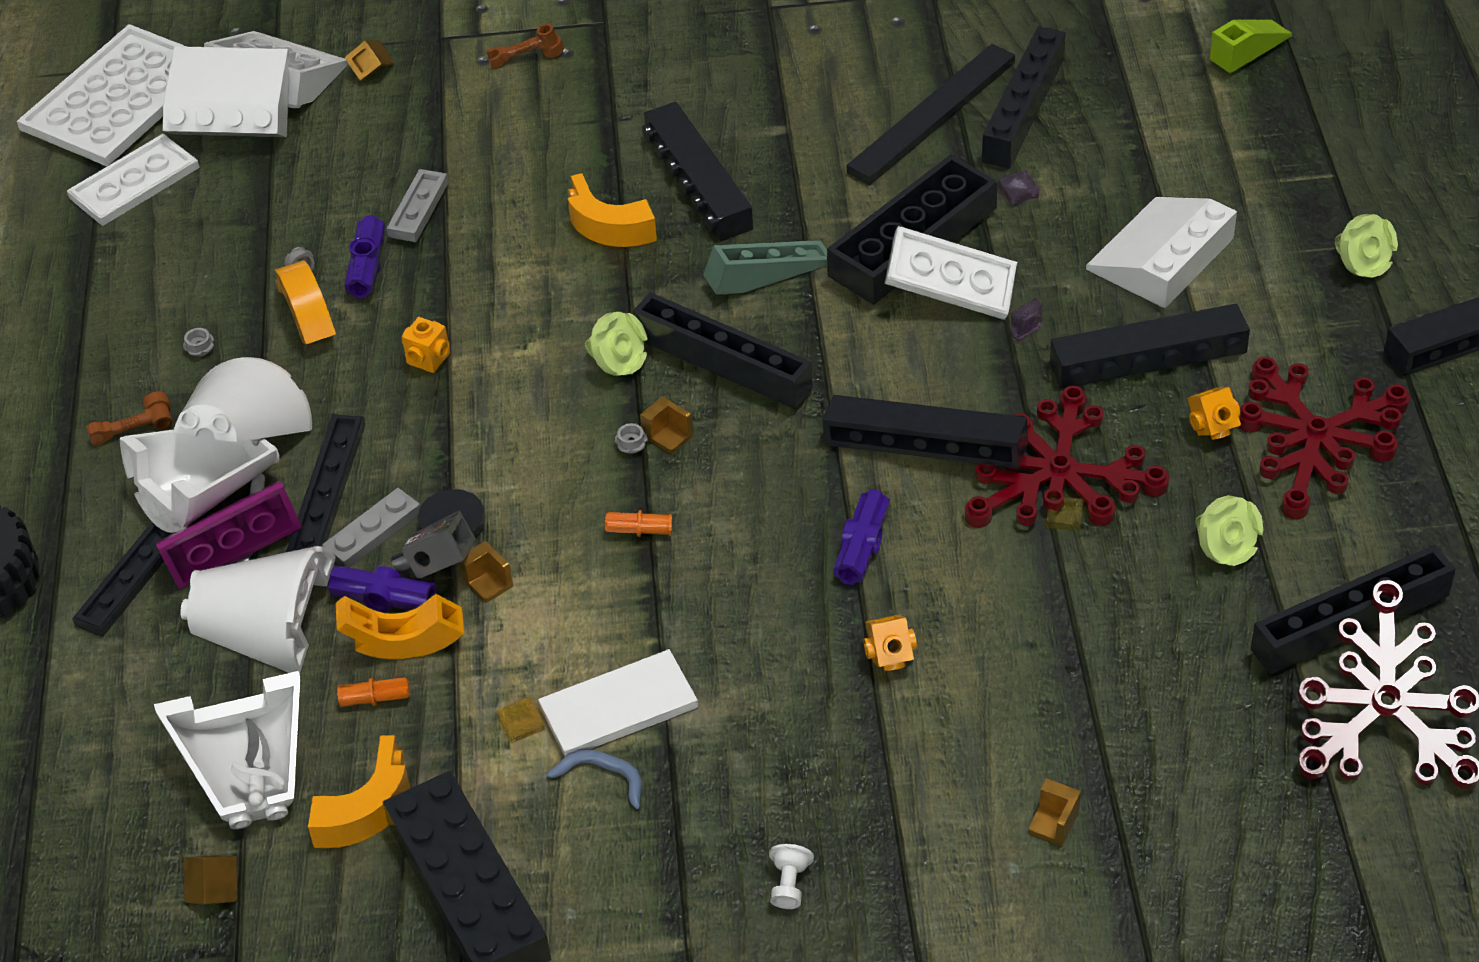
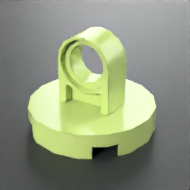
M1363 214L1353 218L1346 225L1343 233L1336 236L1335 247L1347 270L1356 276L1373 278L1382 275L1391 267L1393 262H1389L1392 257V251H1397L1398 247L1397 234L1390 221L1382 219L1375 214Z
M622 312L606 313L596 322L591 337L585 343V348L604 372L613 376L633 374L641 368L646 359L647 352H643V341L647 340V334L642 323L633 314Z
M1227 495L1216 499L1206 508L1203 514L1196 518L1195 522L1200 546L1205 555L1216 563L1236 566L1251 558L1258 549L1254 547L1257 537L1263 534V522L1259 510L1252 502H1248L1241 497Z

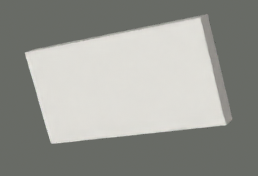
M161 134L68 189L67 194L71 201L104 226L197 170L199 164L196 158L165 134Z
M898 226L894 234L885 284L1005 320L1009 312L1017 262Z
M670 649L538 699L539 707L564 757L579 750L593 749L698 708V700Z

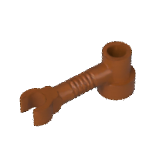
M545 23L537 28V36L509 47H493L487 50L486 53L491 67L499 68L508 62L510 58L540 47L545 57H557L564 51V44L561 37L555 33L552 24Z
M156 391L146 395L142 402L145 409L144 413L114 422L105 421L88 424L86 427L92 445H101L116 434L152 423L157 430H165L171 427L173 420L170 414L171 404L167 394Z

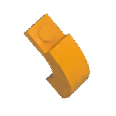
M582 173L571 176L572 189H568L569 198H567L569 215L572 225L580 234L599 244L614 247L639 246L657 241L655 217L646 199L624 205L606 204L597 200L591 194Z
M302 260L274 269L277 277L275 283L278 292L282 293L287 300L302 343L309 344L336 335L324 298L307 262Z
M437 594L433 595L416 609L397 614L381 613L372 610L346 596L336 602L337 631L355 639V651L371 657L405 659L425 656L444 649L464 635L462 607Z
M395 735L380 736L376 768L370 780L363 787L350 794L341 796H313L308 829L314 848H337L353 845L369 839L388 826L382 801L410 789L407 770L404 765V751L398 750Z

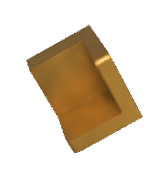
M365 40L344 57L360 81H365L381 67H390L394 64L393 59L380 40Z
M663 396L640 414L641 427L646 433L648 441L669 454L675 453L693 437L691 413Z
M487 541L471 549L465 559L459 562L462 581L485 603L490 602L513 587L509 563Z
M1046 778L1040 789L1039 808L1029 826V834L1063 846L1079 814L1081 791Z
M207 855L184 857L185 902L195 904L235 902L237 900V856Z

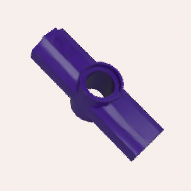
M365 216L363 220L358 221L355 239L349 245L351 258L345 281V291L357 299H366V296L373 292L376 274L381 269L380 253L385 234V223L377 219L376 216Z
M870 489L868 492L862 493L853 518H848L845 523L842 535V548L834 566V576L838 577L842 583L855 585L857 582H862L872 555H877L879 551L883 524L890 507V499L884 496L882 491Z
M343 566L333 567L328 586L330 595L337 597L346 596L353 600L363 601L368 608L378 612H387L391 607L413 610L436 594L434 583L402 578L397 571L385 566L377 567L373 572Z

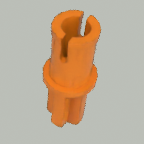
M638 510V513L607 512L604 524L605 531L637 533V537H641V534L671 536L672 514H644L642 510Z
M405 677L379 681L369 678V682L340 684L337 687L338 702L341 708L371 703L372 706H377V702L408 698L410 696V684Z

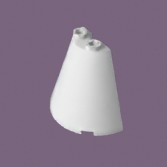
M242 357L231 359L215 366L200 380L178 417L174 427V434L198 436L202 428H207L212 431L216 440L242 442L312 430V416L306 395L302 389L300 390L286 370L264 359Z
M202 428L198 436L174 434L173 429L120 438L121 455L127 478L134 477V484L139 492L134 494L138 503L157 527L170 533L188 527L271 465L277 464L280 459L277 448L266 439L242 442L216 440L212 431L207 428Z
M314 546L202 571L194 570L190 579L191 588L188 599H184L181 604V618L188 621L190 633L288 673L299 671L300 675L309 646L302 632L301 623L313 585L327 586L336 557L329 548Z
M299 671L263 679V694L194 710L191 696L154 704L156 714L221 819L229 822L231 829L245 828L252 821L263 818L278 820L288 815L287 807L294 800L300 692ZM246 718L251 719L258 726L267 740L270 749L268 765L271 767L268 771L276 773L284 780L282 790H278L271 785H264V801L258 807H254L249 803V784L238 779L231 771L233 762L249 768L248 763L245 761L249 743Z

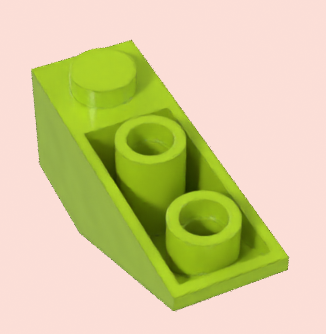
M1232 20L1212 32L1209 60L1227 72L1232 73L1292 37V33L1273 20Z

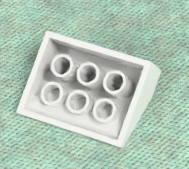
M256 31L204 43V47L289 49V108H300L303 104L313 102L348 65L344 58Z
M174 46L163 102V131L180 135L287 137L289 49Z
M1155 197L1086 265V270L1166 308L1234 239L1237 211L1212 199Z

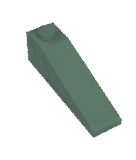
M821 240L713 245L704 277L716 295L745 293L827 266V249Z

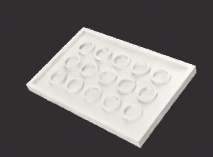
M129 24L18 119L19 130L97 163L109 166L163 117V102L174 46H187Z

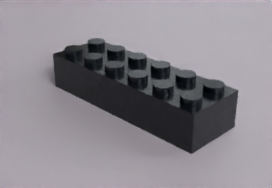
M950 154L828 247L827 276L871 304H876L896 288L885 284L897 227L900 226L949 242H955L997 208L998 181Z
M450 770L382 801L391 832L464 962H549L552 960L545 931Z

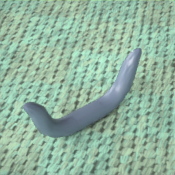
M579 750L568 754L546 774L549 778H555L564 775L574 766L582 763L594 764L622 774L629 782L628 797L631 805L636 809L640 808L642 789L640 774L631 763L615 756L595 750Z

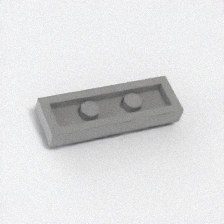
M423 169L418 170L386 228L389 238L417 242L449 183L447 173Z
M396 488L323 543L322 546L329 548L336 557L335 562L338 565L350 568L416 518L421 507L420 503L401 489Z

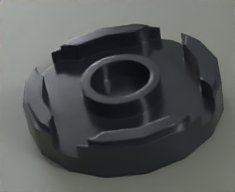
M448 489L437 492L427 498L419 508L417 519L420 530L460 510L476 538L483 530L486 519L482 502L473 493L465 490Z

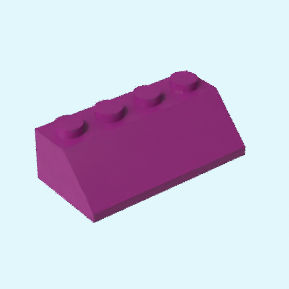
M277 481L169 535L155 544L179 590L190 585L191 575L194 570L202 571L232 564L301 529L302 526L283 484Z

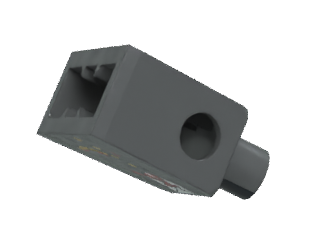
M459 510L413 533L404 544L402 552L391 556L392 565L399 574L412 569L417 578H422L463 561L476 539Z

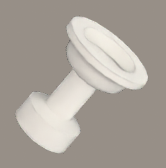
M794 844L773 846L769 850V858L774 861V865L782 871L780 886L773 887L771 891L770 902L774 906L783 909L798 908L801 905L802 892L795 888L797 873L803 872L807 866L814 862V854L809 849Z

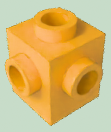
M418 316L413 324L403 332L401 337L406 362L409 365L434 373L450 354V343L447 337L446 326L436 321H430Z
M1217 387L1187 397L1191 411L1189 420L1193 429L1197 431L1198 436L1210 435L1212 440L1223 438L1231 434V428L1241 425L1239 419L1240 407L1233 398L1230 387Z
M899 614L865 621L868 638L863 639L867 659H872L873 663L879 667L883 666L885 671L904 668L905 661L914 660L912 650L917 649V642L914 630L912 628L908 629L906 617ZM893 640L892 645L888 648V643Z

